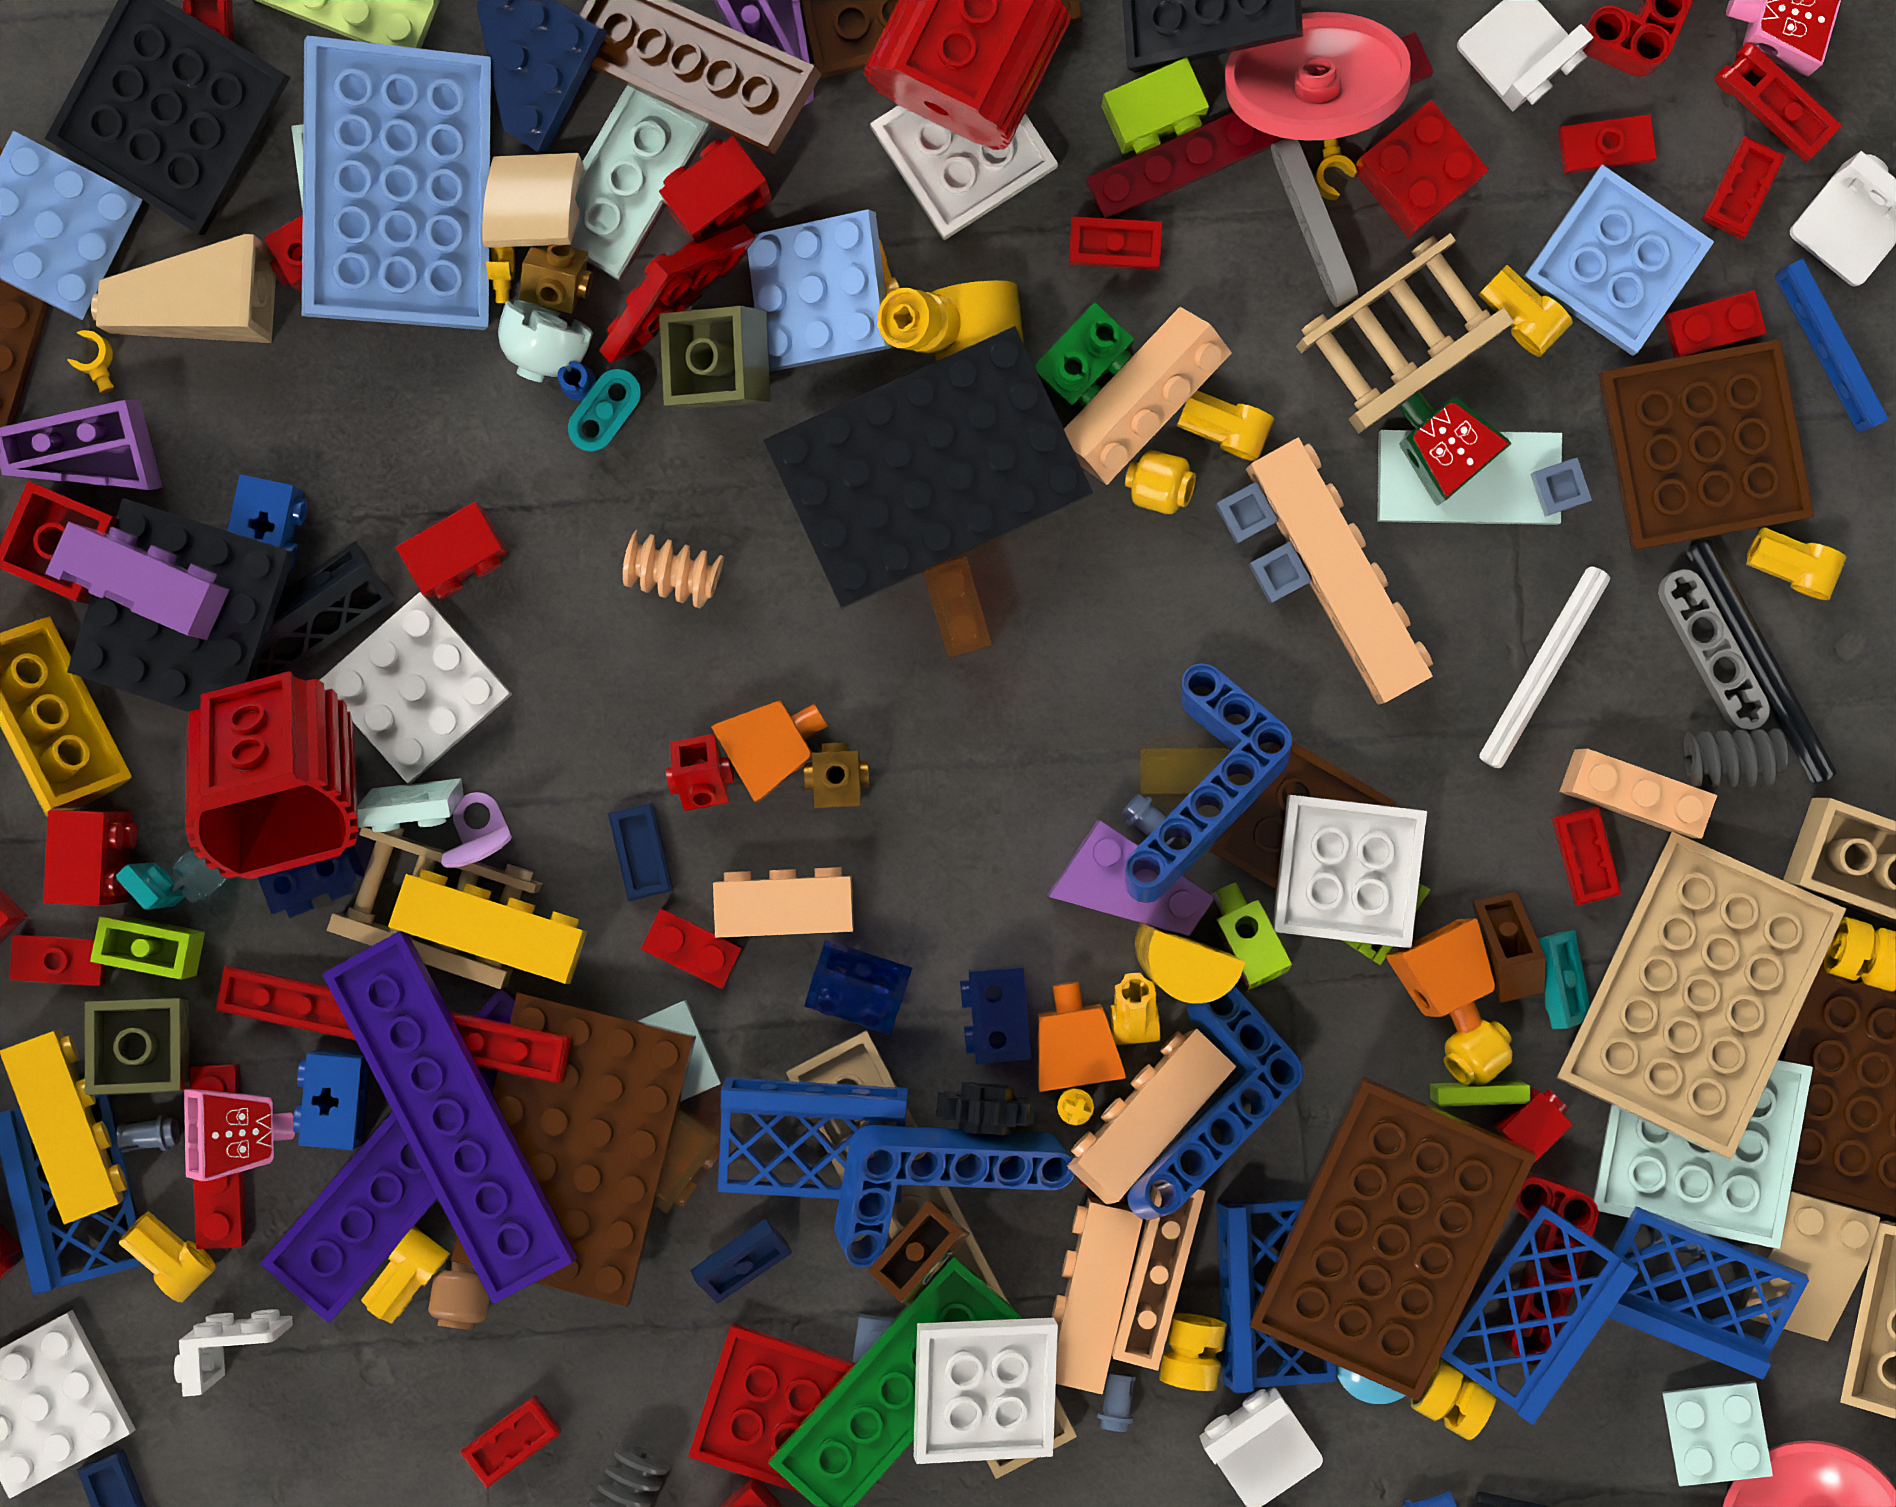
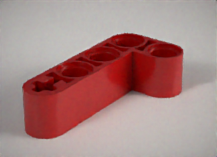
M1643 0L1636 15L1616 6L1601 7L1595 11L1584 25L1586 30L1593 36V39L1583 51L1588 56L1637 77L1647 76L1654 72L1670 54L1693 0ZM1655 2H1664L1669 5L1672 10V17L1668 18L1659 14L1656 10ZM1602 24L1610 28L1613 33V40L1608 41L1599 37L1595 26ZM1637 43H1647L1654 51V58L1648 59L1643 57L1638 51Z
M1532 1172L1528 1173L1512 1206L1522 1215L1532 1219L1541 1205L1544 1204L1564 1218L1563 1213L1567 1203L1578 1199L1582 1204L1581 1214L1578 1218L1569 1222L1591 1237L1593 1236L1599 1216L1597 1204L1591 1197L1574 1187ZM1537 1184L1539 1188L1537 1201L1532 1205H1522L1520 1200L1522 1190L1528 1185ZM1545 1218L1539 1226L1535 1237L1538 1252L1550 1250L1555 1244L1565 1243L1562 1229ZM1569 1235L1571 1246L1583 1245ZM1587 1251L1573 1253L1577 1276H1579ZM1567 1255L1564 1260L1556 1264L1550 1263L1548 1257L1540 1258L1545 1284L1572 1280ZM1534 1259L1527 1260L1518 1288L1539 1285ZM1574 1287L1552 1290V1298L1549 1301L1552 1317L1565 1315ZM1535 1293L1514 1297L1519 1322L1530 1320L1527 1317L1528 1313H1531L1538 1319L1546 1318L1544 1306H1534L1533 1299ZM1511 1309L1505 1324L1514 1323ZM1562 1322L1554 1324L1556 1336L1560 1331ZM1548 1325L1521 1329L1522 1336L1530 1337L1533 1334L1536 1337L1534 1343H1525L1526 1354L1545 1352L1552 1343ZM1515 1330L1503 1331L1504 1344L1515 1356H1519L1520 1351ZM1540 1360L1528 1361V1364L1536 1365Z

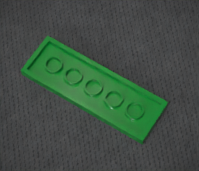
M953 1254L913 1301L903 1309L773 1454L768 1464L814 1506L854 1507L914 1440L917 1323L1022 1319V1315Z

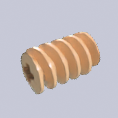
M635 530L628 544L623 562L624 586L631 588L640 578L641 591L649 593L657 583L658 594L663 598L669 596L675 588L676 601L679 603H684L692 593L693 605L700 609L709 598L713 597L721 574L724 556L720 555L714 564L710 566L708 565L707 551L705 550L700 552L695 561L690 560V547L688 545H684L678 555H674L672 540L667 539L662 548L657 550L655 549V535L650 534L643 545L638 544L637 530Z

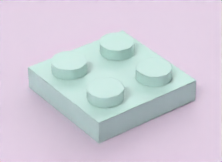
M459 778L372 788L357 806L358 828L371 826L373 832H387L398 829L400 823L417 821L420 827L443 824L446 822V818L452 815L464 796L462 780Z
M1755 1381L1662 1391L1679 1486L1773 1476Z

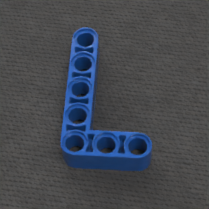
M1200 663L1192 665L1183 674L1181 683L1182 707L1189 716L1232 751L1130 854L1125 866V885L1129 895L1138 902L1150 903L1161 898L1289 764L1292 735L1287 726L1217 668L1209 664ZM1198 686H1205L1211 689L1212 693L1207 696H1197L1191 690ZM1232 714H1239L1245 717L1247 721L1243 724L1234 725L1227 722L1225 718ZM1271 742L1279 745L1282 750L1270 754L1262 751L1259 746L1263 743ZM1239 773L1248 776L1251 782L1242 786L1235 785L1228 778ZM1211 805L1218 808L1220 814L1209 818L1200 815L1197 810L1202 806ZM1173 837H1182L1189 842V846L1181 850H1175L1168 847L1166 842ZM1151 869L1157 873L1158 877L1154 881L1146 883L1137 880L1134 875L1139 870Z
M1235 986L1224 996L1216 999L1220 1007L1219 1015L1211 1009L1209 1002L1200 1004L1188 1003L1187 1011L1190 1020L1196 1028L1236 1065L1234 1071L1239 1077L1129 1189V1207L1141 1219L1152 1220L1172 1214L1178 1210L1299 1086L1303 1079L1304 1071L1299 1058ZM1240 1031H1243L1248 1036L1250 1041L1249 1049L1243 1046L1240 1040ZM1271 1065L1278 1070L1280 1083H1277L1272 1078L1270 1072ZM1241 1095H1244L1250 1101V1114L1241 1105ZM1212 1124L1221 1132V1144L1215 1142L1211 1135ZM1182 1155L1186 1156L1191 1162V1175L1186 1174L1181 1167L1180 1160ZM1151 1186L1156 1187L1161 1194L1162 1201L1160 1207L1156 1206L1150 1199L1149 1192Z
M887 1125L864 1126L855 1132L849 1144L834 1234L848 1262L856 1267H870L886 1249L897 1185L1059 1190L1066 1187L1075 1176L1067 1167L1073 1158L1060 1140L1049 1133L1011 1131L1010 1135L973 1134L963 1132V1129ZM882 1150L878 1156L868 1158L873 1152ZM926 1152L923 1157L913 1160L916 1155ZM965 1154H969V1156L966 1159L957 1162L960 1157H962ZM1012 1156L1009 1161L1001 1163L1005 1158ZM1051 1158H1055L1051 1163L1044 1165ZM874 1192L868 1199L861 1200L864 1195ZM860 1235H865L859 1241H854Z

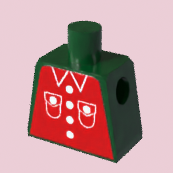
M1417 391L1398 408L1416 428L1399 443L1400 447L1437 506L1450 498L1512 444L1503 434L1456 397H1452L1436 410L1424 395Z

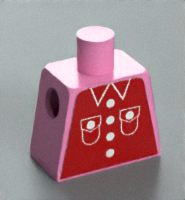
M1729 0L1726 16L1749 22L1743 45L1745 43H1752L1773 62L1802 76L1809 77L1823 65L1841 0Z
M184 1089L187 1178L210 1181L270 1164L274 1158L273 1141L291 1140L295 1136L293 1131V1114L290 1112L273 1114L271 1097Z

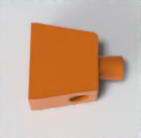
M779 700L719 722L711 728L754 802H759L803 767L804 763L812 759L813 752L806 739L825 729L828 725L815 703L791 716L783 701Z
M1476 918L1457 919L1412 941L1411 948L1400 947L1385 955L1404 987L1425 1016L1442 1017L1450 1014L1459 1033H1467L1480 1027L1482 1018L1474 1001L1493 992L1495 983L1480 926Z
M1079 981L1053 985L1056 1011L1038 1014L1037 1083L1039 1091L1044 1092L1125 1079V1071L1101 1004L1083 1006Z

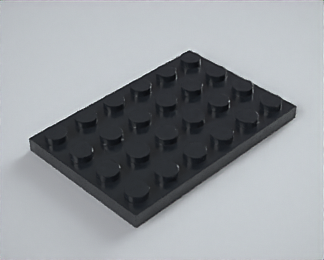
M1016 326L764 439L767 451L841 610L1093 494Z

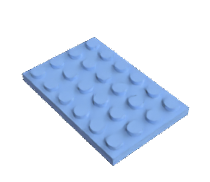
M307 35L304 40L302 316L478 330L488 328L489 278L486 262H489V248H485L482 242V222L486 185L490 170L491 57Z

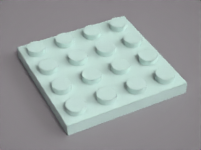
M1777 1060L1732 1160L1723 1158L1611 1104L1593 1199L1597 1204L1598 1211L1629 1218L1635 1206L1705 1234L1780 1249L1813 1067Z

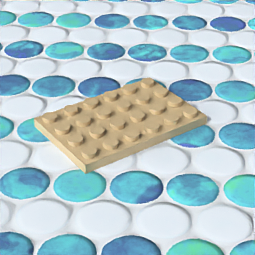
M1672 831L1557 1079L1723 1158L1732 1160L1846 909Z

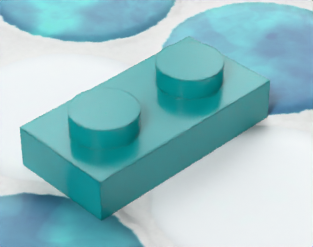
M1575 930L1558 932L1537 939L1545 956V1007L1550 1017L1552 1030L1566 1029L1583 1023L1590 1008V1002Z

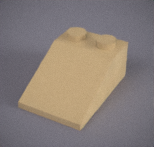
M1791 1189L1780 1249L1757 1245L1755 1254L1805 1273L1809 1278V1282L1784 1329L1824 1341L1829 1340L1868 1263L1880 1217L1860 1208ZM1753 1267L1755 1273L1761 1272V1270ZM1781 1278L1760 1283L1766 1301L1785 1295L1791 1285V1282ZM1755 1285L1745 1288L1739 1310L1762 1303ZM1777 1310L1771 1311L1773 1317ZM1766 1313L1750 1318L1754 1321L1770 1324Z

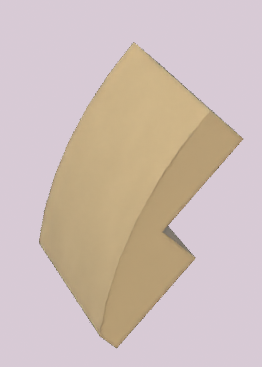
M579 153L494 156L489 170L483 208L482 242L484 247L570 245L580 213L575 196L584 165Z

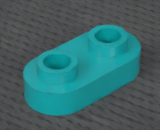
M621 369L607 371L591 388L568 422V435L576 447L584 451L593 452L604 448L612 440L640 399L639 383L631 373ZM620 384L624 387L626 394L623 400L614 401L609 397L608 390L611 385ZM587 420H593L599 426V432L593 438H588L582 433V424Z

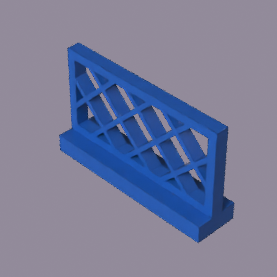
M725 1077L721 1089L720 1105L722 1112L718 1192L839 1199L842 1184L839 1186L827 1185L817 1172L834 1158L845 1169L847 1159L841 1152L849 1146L852 1136L858 1129L873 1125L877 1121L896 1122V1126H905L908 1088ZM732 1113L751 1114L762 1127L747 1140L743 1141L731 1128ZM763 1115L774 1116L770 1120H767ZM784 1116L797 1117L807 1128L791 1144L773 1127ZM808 1117L820 1119L813 1123ZM830 1119H842L853 1130L836 1147L819 1130ZM854 1120H863L865 1122L859 1126ZM767 1132L780 1145L783 1151L765 1165L750 1149V1146ZM813 1134L829 1153L811 1168L795 1149ZM730 1139L737 1146L732 1153H730ZM882 1150L873 1152L875 1155L872 1158L878 1156ZM741 1153H744L759 1171L749 1180L729 1179V1164ZM788 1155L805 1172L794 1183H782L771 1171ZM765 1176L770 1182L759 1180ZM809 1179H811L815 1184H805V1183H806ZM897 1185L894 1202L901 1203L902 1185ZM874 1192L864 1195L861 1200L868 1199Z
M109 1095L95 1096V1099L99 1100L102 1119L100 1121L104 1122L111 1139L112 1146L107 1149L111 1151L112 1166L120 1165L128 1189L122 1191L124 1196L122 1201L123 1207L114 1220L100 1212L90 1215L109 1226L97 1248L73 1236L83 1218L75 1220L68 1232L51 1223L49 1211L54 1205L55 1200L52 1195L48 1203L46 1202L44 1189L50 1193L52 1192L48 1182L41 1179L39 1172L41 1162L39 1157L36 1159L33 1141L21 1109L16 1108L0 1112V1156L33 1295L143 1265L135 1257L117 1261L101 1252L114 1230L123 1235L128 1231L126 1227L119 1224L124 1214L126 1215L128 1228L138 1219L123 1152H121V1148L118 1147L117 1126ZM54 1233L63 1238L58 1248ZM68 1242L92 1255L83 1270L66 1275L63 1274L59 1256ZM96 1258L107 1263L91 1268Z
M1305 1199L1237 1203L1235 1201L1216 1202L1220 1319L1227 1324L1224 1350L1222 1351L1223 1384L1235 1393L1253 1392V1388L1337 1382L1335 1364L1323 1359V1370L1306 1372L1296 1363V1360L1304 1352L1303 1350L1295 1347L1287 1355L1272 1341L1274 1337L1249 1327L1252 1312L1264 1289L1253 1279V1267L1264 1254L1276 1263L1278 1257L1269 1248L1285 1230L1290 1233L1292 1229L1290 1224L1298 1216ZM1289 1211L1284 1218L1277 1212ZM1269 1213L1279 1223L1263 1242L1252 1234L1251 1214ZM1252 1242L1258 1247L1253 1254ZM1254 1288H1255L1258 1292H1260L1259 1295H1258L1255 1299H1254ZM1256 1334H1258V1335L1262 1338V1339L1257 1343V1345H1256ZM1269 1345L1284 1361L1273 1374L1257 1375V1358ZM1291 1366L1297 1371L1295 1373H1286Z
M1542 1204L1447 1342L1441 1357L1517 1410V1414L1534 1425L1637 1276L1638 1266L1625 1257H1620L1555 1211ZM1545 1218L1562 1229L1565 1248L1538 1252L1535 1232ZM1569 1235L1583 1245L1571 1246ZM1530 1241L1533 1253L1520 1255ZM1593 1250L1608 1261L1598 1276L1578 1279L1573 1253ZM1567 1254L1572 1280L1545 1284L1540 1258ZM1534 1259L1539 1285L1513 1289L1509 1274L1512 1265L1515 1262ZM1505 1279L1507 1290L1495 1292L1502 1280ZM1592 1284L1582 1298L1580 1286ZM1574 1287L1578 1305L1573 1313L1552 1317L1547 1291ZM1541 1292L1546 1318L1519 1322L1514 1296ZM1508 1297L1514 1323L1487 1327L1483 1308L1488 1300ZM1479 1316L1481 1328L1469 1330L1475 1319ZM1566 1322L1556 1336L1554 1324ZM1548 1325L1552 1342L1545 1352L1526 1354L1521 1329ZM1515 1330L1520 1355L1494 1359L1489 1334ZM1483 1335L1488 1360L1469 1363L1454 1353V1350L1463 1338ZM1540 1360L1530 1374L1528 1361ZM1522 1362L1526 1381L1516 1395L1498 1383L1495 1366ZM1489 1367L1491 1378L1478 1369Z
M1635 1206L1613 1252L1620 1257H1625L1632 1263L1638 1262L1644 1280L1630 1284L1608 1318L1764 1379L1771 1366L1769 1355L1805 1290L1809 1278L1805 1273ZM1644 1223L1659 1229L1664 1241L1638 1250L1634 1238L1641 1224ZM1667 1233L1674 1235L1676 1237L1670 1239ZM1691 1243L1704 1248L1707 1255L1706 1259L1682 1267L1674 1249ZM1631 1245L1633 1252L1626 1254ZM1669 1251L1676 1269L1650 1277L1643 1260ZM1711 1251H1714L1719 1254L1712 1256ZM1735 1260L1747 1265L1750 1273L1749 1276L1725 1284L1717 1269V1266ZM1753 1267L1761 1270V1272L1755 1273ZM1712 1268L1719 1286L1692 1294L1686 1277ZM1775 1278L1791 1282L1785 1295L1766 1301L1760 1283ZM1681 1279L1687 1297L1672 1302L1658 1298L1655 1287ZM1755 1285L1762 1303L1735 1311L1728 1294ZM1649 1290L1651 1295L1643 1291ZM1723 1296L1730 1312L1729 1314L1710 1319L1700 1314L1697 1305ZM1692 1307L1694 1312L1687 1310L1686 1308ZM1777 1310L1773 1317L1771 1311ZM1766 1313L1770 1324L1762 1339L1743 1332L1740 1325L1741 1321ZM1735 1324L1736 1329L1730 1327L1729 1325Z

